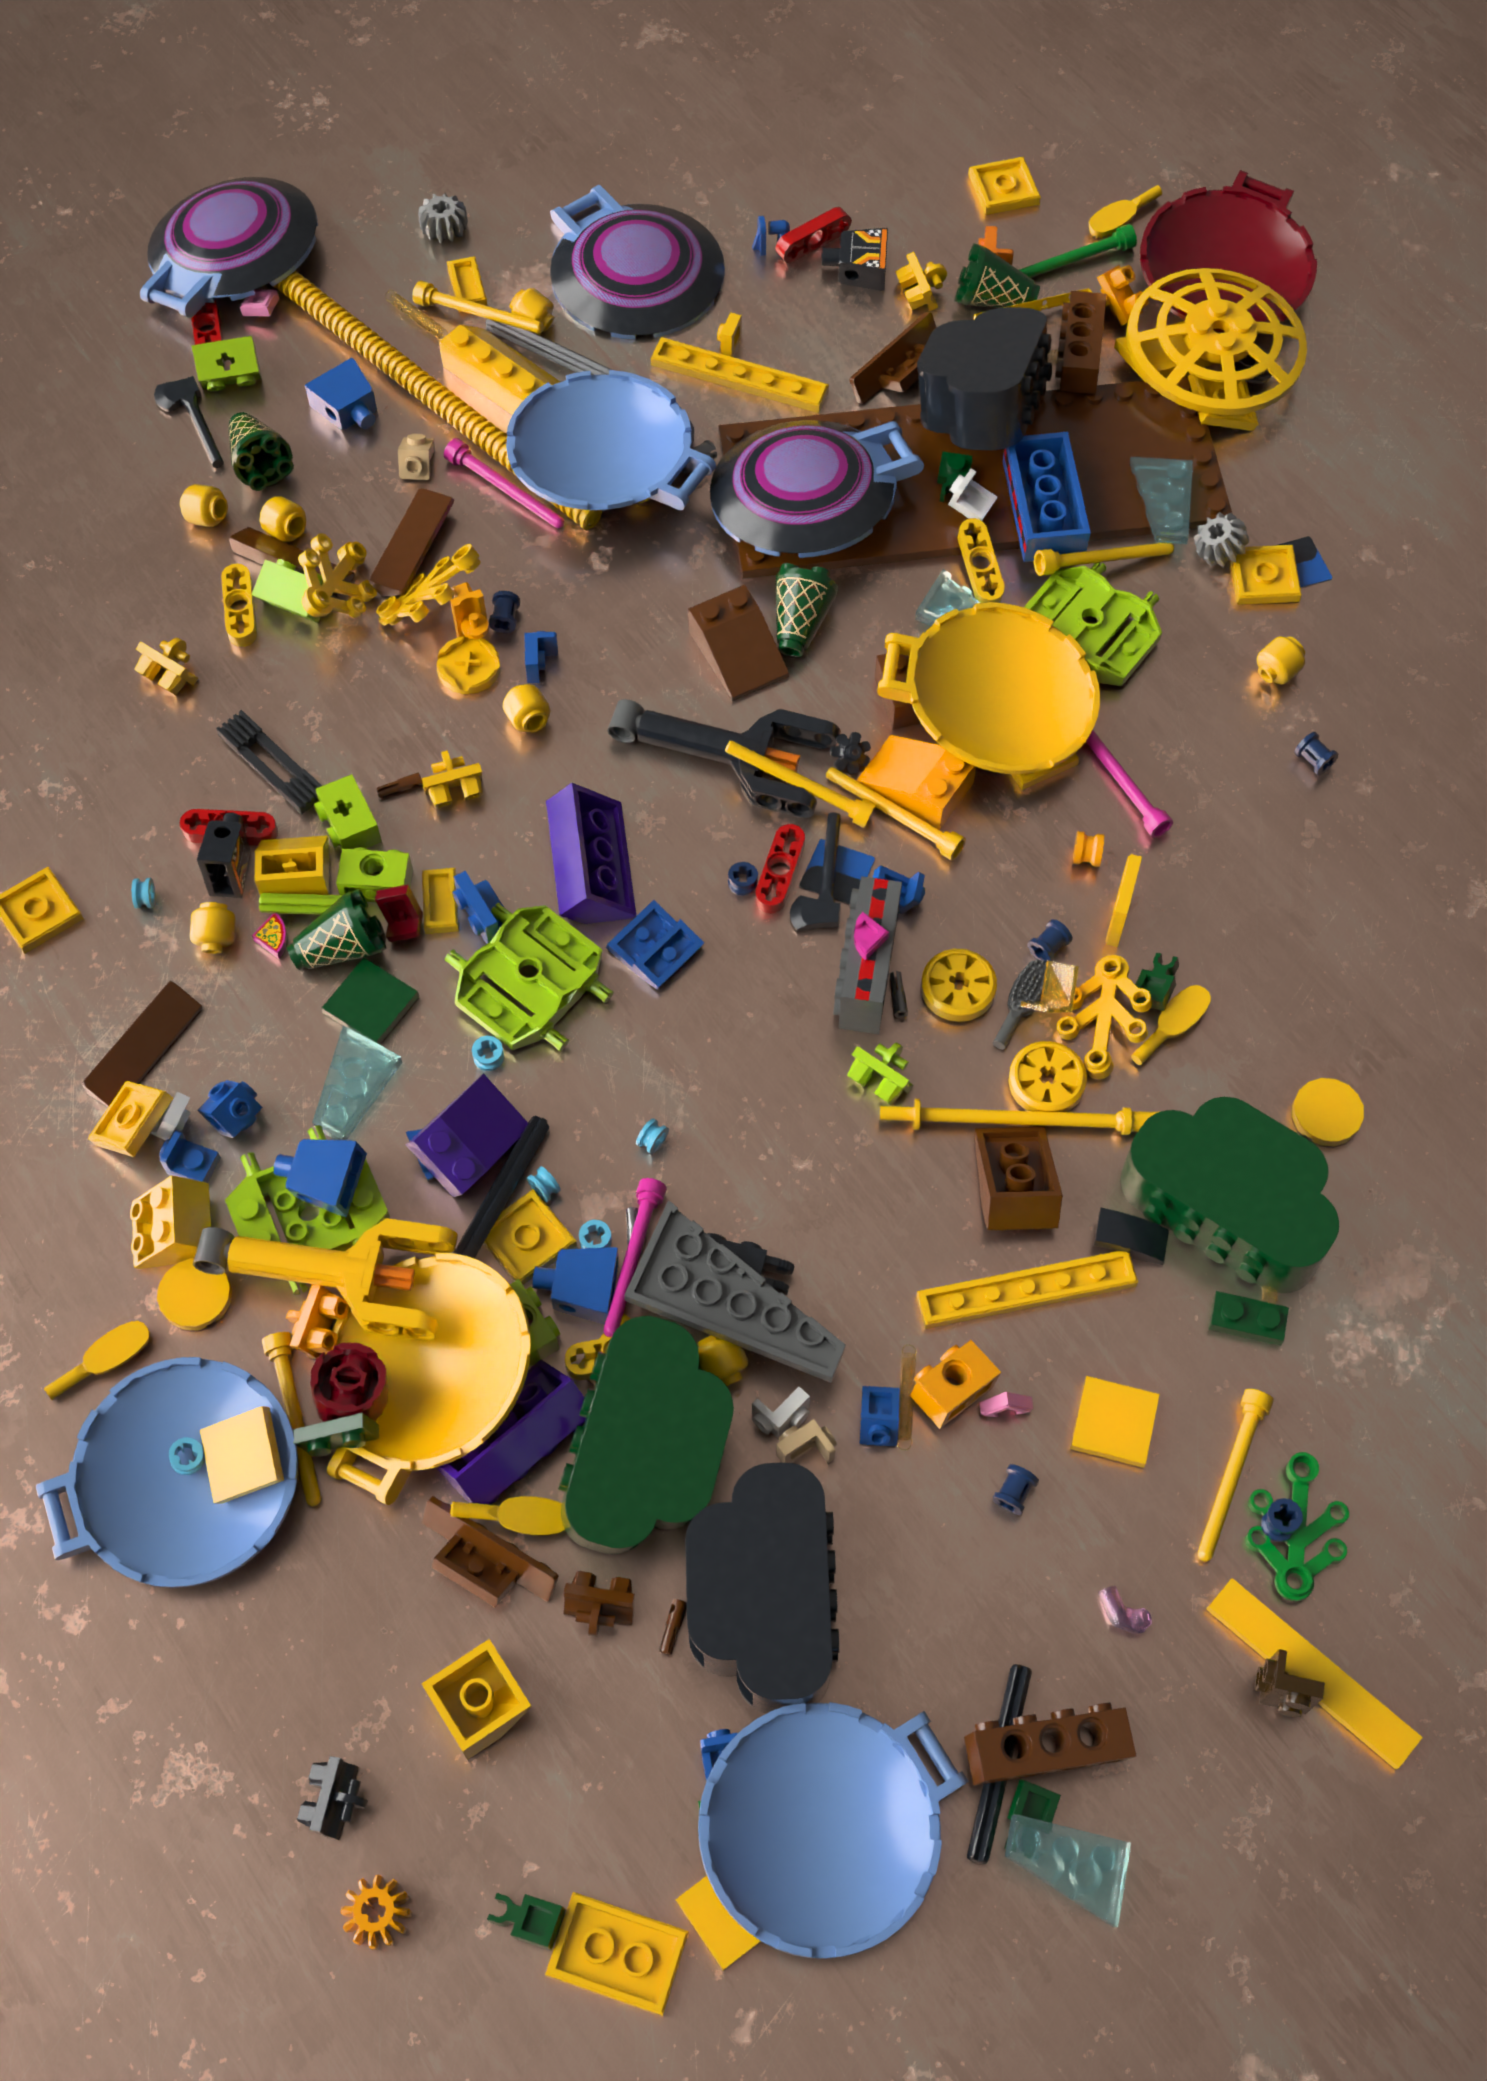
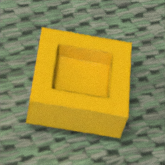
M730 312L726 323L720 324L717 341L721 342V354L733 356L742 336V315Z

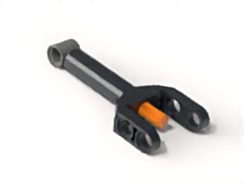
M623 699L618 701L607 732L612 738L620 742L631 743L638 734L640 742L730 764L739 777L741 788L752 805L796 817L810 818L813 816L817 805V799L813 795L809 794L804 788L762 778L763 770L726 753L725 749L729 741L732 740L797 772L800 755L773 749L774 737L818 749H825L837 745L836 738L841 733V730L833 722L778 709L759 718L747 731L737 733L650 710L645 711L637 702Z

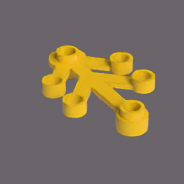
M319 533L311 540L312 549H306L298 557L308 584V589L305 590L302 597L303 608L313 617L327 616L331 611H336L357 618L366 611L364 602H369L377 595V591L370 584L369 580H364L359 585L342 580L350 570H355L364 563L367 555L366 549L357 541L347 542L338 550L337 555L340 562L332 569L328 551L333 547L332 541L326 534ZM318 565L323 579L322 585H320L315 569ZM334 592L352 597L344 601L333 598L331 595Z
M467 544L461 547L452 558L449 556L442 558L427 577L424 573L416 576L405 595H401L398 599L395 596H391L379 605L376 610L379 622L382 625H395L405 616H410L414 622H419L429 613V609L421 600L436 599L440 605L450 601L455 592L447 583L441 584L460 571H464L466 574L473 572L481 563L479 553L471 544Z
M1109 955L1102 958L1095 966V975L1079 987L1070 986L1062 992V1000L1065 1007L1070 1010H1076L1083 1005L1084 999L1102 988L1100 998L1076 1016H1065L1057 1022V1030L1060 1037L1065 1040H1072L1077 1037L1082 1028L1097 1018L1093 1048L1084 1057L1086 1071L1094 1079L1108 1077L1114 1068L1111 1055L1107 1051L1112 1017L1126 1031L1127 1037L1131 1042L1140 1043L1148 1036L1145 1022L1141 1019H1134L1115 999L1116 990L1119 988L1130 999L1132 1008L1135 1011L1146 1012L1152 1006V998L1149 991L1138 988L1128 978L1130 972L1128 963L1123 957L1118 955ZM1111 968H1117L1113 972H1107ZM1072 995H1077V996H1078V998H1077L1076 1000H1074V1001H1068V998H1069L1070 996H1072ZM1144 997L1147 999L1143 1003H1136L1138 998ZM1065 1026H1073L1070 1031H1063ZM1135 1028L1142 1029V1031L1138 1034L1131 1033V1031ZM1097 1058H1103L1099 1063H1092Z

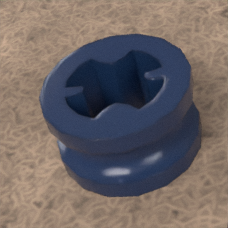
M738 862L732 865L728 872L729 889L733 893L743 896L754 892L758 883V871L755 866L748 862ZM739 874H746L747 882H739Z

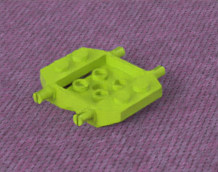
M1101 562L1094 563L1091 568L1078 566L1055 571L1024 608L1054 621L1053 626L1066 636L1070 634L1086 652L1085 659L1091 671L1095 670L1098 683L1122 686L1161 639L1162 630L1153 611L1154 605L1159 602V596L1156 593L1153 596L1154 592L1150 591L1144 599H1141L1130 592L1114 589L1105 577L1102 576L1103 572L1107 569L1103 562L1101 565ZM1093 616L1098 620V622L1094 624L1086 623L1082 618ZM1129 616L1134 618L1102 657L1097 656Z
M497 903L491 909V912L503 925L490 943L478 949L468 961L454 949L445 957V962H448L460 974L455 995V1005L512 1050L543 1039L556 1047L558 1051H562L567 1046L569 1039H566L556 1031L554 1025L586 991L592 992L603 1003H607L608 999H611L614 991H611L599 981L598 971L602 958V949L546 905L518 908L512 914L500 903ZM533 965L539 972L536 976L527 978L522 976L519 971L523 966ZM483 974L486 975L524 1007L532 1011L534 1015L532 1017L527 1015L480 977Z
M321 1125L315 1126L319 1138L316 1137L313 1127L307 1131L311 1139L327 1140ZM254 1152L247 1153L252 1164L251 1166L245 1154L240 1157L247 1176L225 1199L239 1236L281 1242L264 1197L269 1195L288 1243L338 1251H346L351 1248L365 1231L390 1217L366 1158L349 1209L350 1217L355 1226L353 1229H349L345 1217L296 1198L286 1188L287 1177L275 1175L274 1166L261 1170ZM312 1206L319 1209L318 1216L313 1220L305 1221L300 1218L302 1211L307 1207ZM289 1281L293 1294H301L297 1283ZM298 1282L302 1292H306L308 1290L306 1283Z

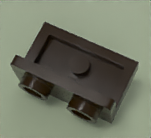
M1278 1649L1270 1659H1266L1264 1667H1258L1255 1690L1260 1691L1259 1704L1278 1708L1277 1712L1285 1716L1301 1717L1302 1713L1307 1714L1323 1699L1325 1683L1285 1674L1287 1651Z

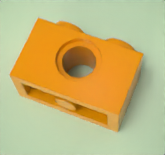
M972 1340L962 1347H959L957 1344L952 1346L941 1357L942 1362L934 1368L930 1364L927 1365L914 1377L916 1384L910 1397L939 1429L990 1391L1001 1374V1371ZM946 1378H953L960 1385H953Z

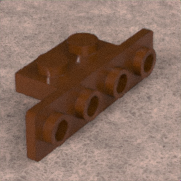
M925 312L850 377L849 381L858 403L864 404L881 388L904 392L910 389L912 384L919 379L917 371L918 359L931 333L937 328L931 312Z
M434 1496L427 1501L422 1523L449 1540L434 1557L433 1569L493 1607L500 1603L515 1583L545 1601L550 1600L559 1575L551 1570L548 1565L538 1562L519 1550L513 1543L506 1542L487 1530L484 1525L474 1522L470 1518L451 1517L450 1504L444 1503Z

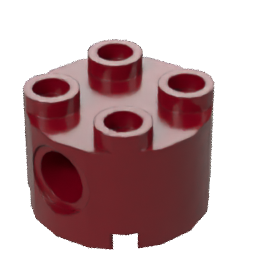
M340 1343L333 1346V1350L326 1354L324 1351L317 1357L311 1369L310 1386L313 1403L319 1419L326 1422L363 1413L376 1422L377 1418L382 1415L388 1402L387 1372L384 1363L378 1358V1354L371 1347L360 1343Z

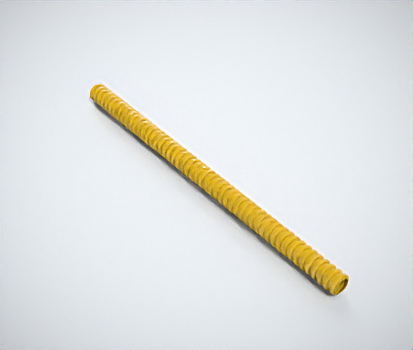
M296 270L287 278L274 285L286 297L290 298L299 307H302L304 311L308 312L336 336H339L341 340L345 341L355 351H358L360 355L377 366L392 380L409 391L410 394L428 406L438 416H441L451 426H454L464 436H467L475 445L480 446L483 451H486L489 456L500 462L502 466L506 467L516 476L508 460L506 451L507 434L501 431L484 416H481L473 407L468 406L460 397L455 396L447 387L442 386L433 376L423 371L415 362L410 361L402 352L391 346L388 341H385L375 331H372L370 327L366 326L344 307H341L339 303L335 302L313 283H310L308 279L304 278ZM548 501L557 509H560L562 513L567 514L570 519H573L584 530L593 528L601 518L602 510L575 509Z

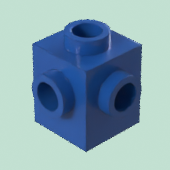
M226 1080L216 1084L208 1093L209 1098L197 1111L221 1135L234 1138L240 1131H244L253 1125L257 1119L256 1114L263 1107L255 1100L257 1093L247 1083Z

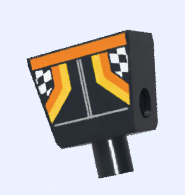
M888 228L843 231L841 233L840 248L823 247L822 266H839L838 281L841 284L884 291Z
M226 813L223 821L212 820L208 822L197 862L209 896L242 898L250 846L243 826L244 819L239 814Z

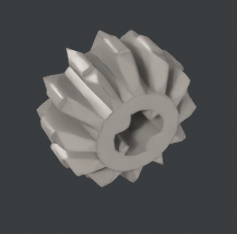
M445 192L442 196L438 197L433 194L432 200L424 199L423 206L419 207L420 229L423 234H427L429 240L437 238L440 243L444 239H449L453 242L454 236L462 237L463 230L467 229L466 207L463 202L458 200L456 195L448 197Z
M1219 512L1215 519L1207 517V524L1199 525V533L1194 536L1196 552L1199 557L1206 560L1211 566L1218 563L1223 568L1229 560L1236 563V556L1238 554H1246L1244 546L1250 543L1244 522L1237 519L1232 513L1225 516Z

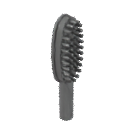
M1036 959L1031 961L1014 981L1007 1003L1010 1011L993 1041V1045L1001 1050L1006 1048L1021 1018L1031 1015L1045 998L1052 975L1048 963L1044 962V960Z

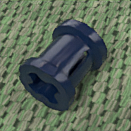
M503 590L494 593L492 597L494 610L489 618V627L492 630L501 633L515 631L517 623L515 613L521 603L518 595Z
M1312 732L1302 739L1294 751L1295 755L1298 757L1303 756L1314 767V772L1317 775L1325 773L1336 762L1339 755L1337 751L1329 750L1319 740V735L1316 732Z
M1051 919L1046 924V930L1038 938H1032L1027 946L1030 953L1036 959L1044 960V962L1050 964L1054 960V954L1063 945H1069L1073 937L1063 923Z
M1010 1464L1006 1469L1008 1476L1000 1491L995 1492L992 1500L999 1507L1010 1513L1022 1515L1025 1508L1023 1504L1031 1488L1038 1485L1039 1479L1025 1468Z
M1277 1499L1270 1505L1267 1513L1261 1519L1263 1533L1272 1541H1287L1302 1523L1303 1514L1301 1508L1291 1499ZM1277 1514L1281 1516L1282 1521H1288L1287 1526H1283L1281 1520L1275 1519Z

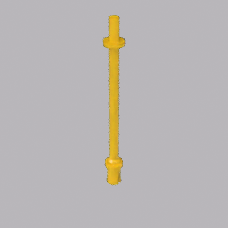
M917 1098L914 1099V1107L880 1106V1120L913 1121L914 1130H919L921 1121L1116 1128L1122 1135H1130L1131 1132H1138L1149 1117L1158 1113L1131 1111V1108L1123 1107L1122 1111H1118L1116 1114L921 1107V1101Z

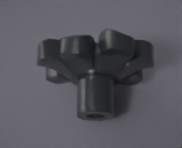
M852 732L849 739L845 734L837 736L836 743L839 746H832L830 748V756L838 757L834 762V767L837 770H844L847 766L849 774L859 772V765L867 766L869 764L870 758L865 755V752L870 751L871 746L868 741L860 742V733Z

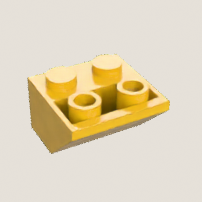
M328 835L261 840L255 850V883L259 894L329 895Z
M171 1175L132 1201L130 1217L133 1220L131 1250L134 1254V1268L145 1269L175 1265L190 1258H195L202 1230L211 1227L209 1183Z

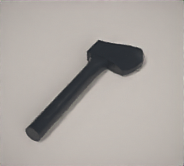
M194 376L157 385L154 393L156 404L166 412L174 411L184 405L212 466L220 468L224 461L199 408L198 397L202 395Z
M831 812L828 814L821 890L818 899L800 895L791 906L790 920L797 932L817 928L839 927L841 905L836 903L834 896L841 821L839 813Z

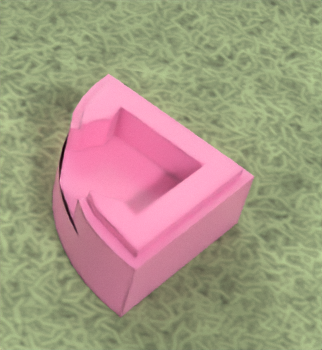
M1004 1392L979 1402L981 1415L986 1417H998V1413L1005 1410H1014L1016 1415L1033 1410L1032 1397L1011 1392Z

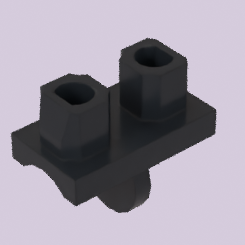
M330 1756L328 1762L312 1764L309 1784L316 1788H321L317 1803L304 1801L301 1804L297 1820L310 1827L309 1830L329 1839L339 1840L344 1822H351L354 1808L366 1809L368 1800L357 1796L361 1781L355 1780L359 1767L343 1761L344 1759Z

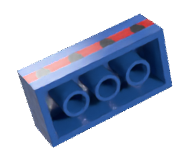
M1068 432L1026 435L1019 443L1005 448L1002 462L1023 562L1034 561L1035 553L1038 550L1052 549L1059 554L1087 551L1091 532Z

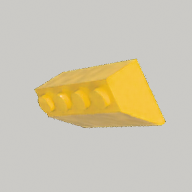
M460 324L439 341L443 367L511 415L514 414L523 400L536 389L548 382L551 385L561 382L484 328Z

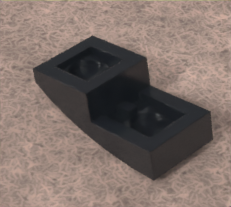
M1100 1208L1094 1246L1128 1252L1131 1259L1164 1265L1169 1229L1140 1217Z

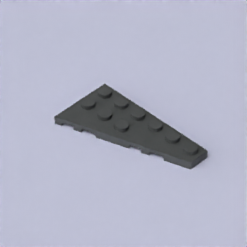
M668 1200L624 1295L625 1301L832 1383L846 1345L814 1318L808 1317L792 1304V1300L782 1292L778 1293L766 1283L765 1278L723 1244H719L712 1239L694 1220L690 1221L678 1211V1207Z

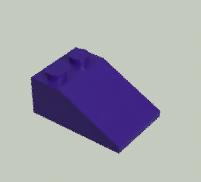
M483 1073L415 1135L406 1146L450 1195L456 1197L469 1189L520 1138L528 1122Z

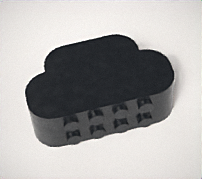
M997 308L981 313L975 320L952 321L934 329L917 362L922 426L933 432L949 433L951 442L965 449L1000 450L1019 443L1023 439L1028 425L1033 424L1034 411L1039 410L1040 396L1045 395L1046 382L1051 381L1052 363L1048 362L1052 338L1051 334H1047L1046 315L1030 308Z
M764 1463L747 1470L734 1486L732 1502L712 1504L697 1513L688 1526L685 1541L687 1627L691 1652L699 1665L708 1672L718 1676H736L739 1691L745 1701L754 1709L765 1714L792 1704L819 1703L829 1686L832 1662H838L839 1629H831V1622H836V1613H838L837 1589H829V1584L834 1583V1574H836L835 1550H827V1545H833V1512H826L825 1494L818 1478L807 1468L795 1463Z

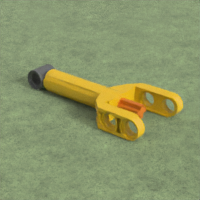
M386 1218L365 1231L354 1246L346 1251H338L242 1236L234 1237L232 1233L224 1229L207 1227L202 1230L193 1266L204 1273L220 1275L225 1273L228 1264L229 1271L233 1273L334 1287L338 1289L348 1303L353 1315L365 1332L428 1341L435 1339L438 1321L435 1318L426 1315L422 1310L373 1303L377 1286L411 1291V1287L413 1288L414 1269L382 1265L384 1259L383 1248L436 1256V1253H452L455 1251L458 1234L454 1230L443 1226Z

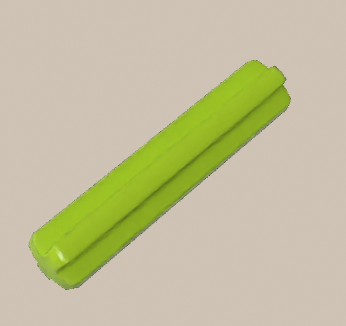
M262 893L259 897V909L262 913L321 915L343 895Z

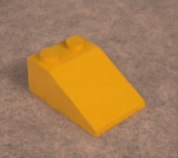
M890 735L856 781L940 830L973 785L976 766L955 757L941 745Z

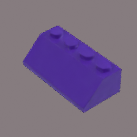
M570 783L546 800L559 916L582 924L633 919L637 915L622 804L620 801L575 783Z
M541 1359L528 1370L522 1391L514 1407L499 1428L473 1451L451 1463L436 1468L468 1503L492 1505L513 1482L522 1479L528 1473L529 1468L542 1457L551 1454L557 1448L559 1442L576 1430L577 1425L581 1427L584 1425L586 1418L579 1416L584 1396L571 1378Z

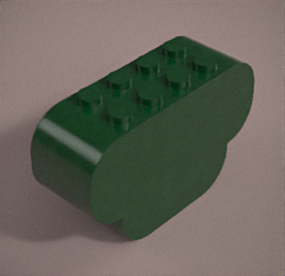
M1233 1097L1213 1098L1202 1104L1193 1116L1178 1110L1158 1112L1144 1122L1132 1141L1120 1178L1123 1194L1129 1203L1143 1212L1147 1220L1158 1225H1164L1172 1230L1179 1240L1187 1244L1196 1245L1204 1250L1211 1260L1220 1264L1225 1263L1236 1270L1239 1277L1249 1283H1257L1261 1287L1277 1293H1290L1300 1290L1313 1278L1339 1232L1337 1211L1333 1204L1321 1194L1328 1180L1329 1173L1328 1164L1322 1151L1308 1139L1240 1099Z
M653 1316L632 1318L619 1326L614 1332L605 1353L598 1352L590 1375V1380L596 1381L594 1390L588 1388L579 1414V1416L586 1418L583 1427L577 1425L569 1449V1453L575 1454L573 1465L566 1463L558 1490L565 1492L561 1504V1519L564 1529L574 1542L584 1548L605 1554L628 1552L639 1545L651 1533L654 1527L659 1529H676L686 1525L708 1505L711 1499L733 1418V1399L729 1389L720 1378L710 1372L698 1369L699 1351L692 1335L677 1323Z

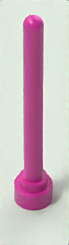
M454 438L447 444L444 450V458L455 466H467L555 528H562L565 521L560 515L471 455L472 452L469 450L468 444L459 438Z
M1092 730L1086 743L1143 814L1146 831L1152 838L1165 834L1173 825L1171 817L1165 810L1153 807L1102 740Z
M643 1178L638 1184L636 1197L638 1199L637 1203L640 1206L603 1329L607 1337H612L621 1324L627 1303L624 1295L636 1271L653 1210L657 1209L658 1205L664 1201L667 1187L663 1182L653 1178Z

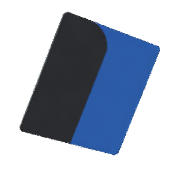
M1310 536L1278 544L1293 545L1300 588L1333 578Z
M824 839L819 840L799 884L801 888L819 894L825 850ZM838 845L834 884L836 900L850 904L852 889H859L861 876L868 877L875 857Z

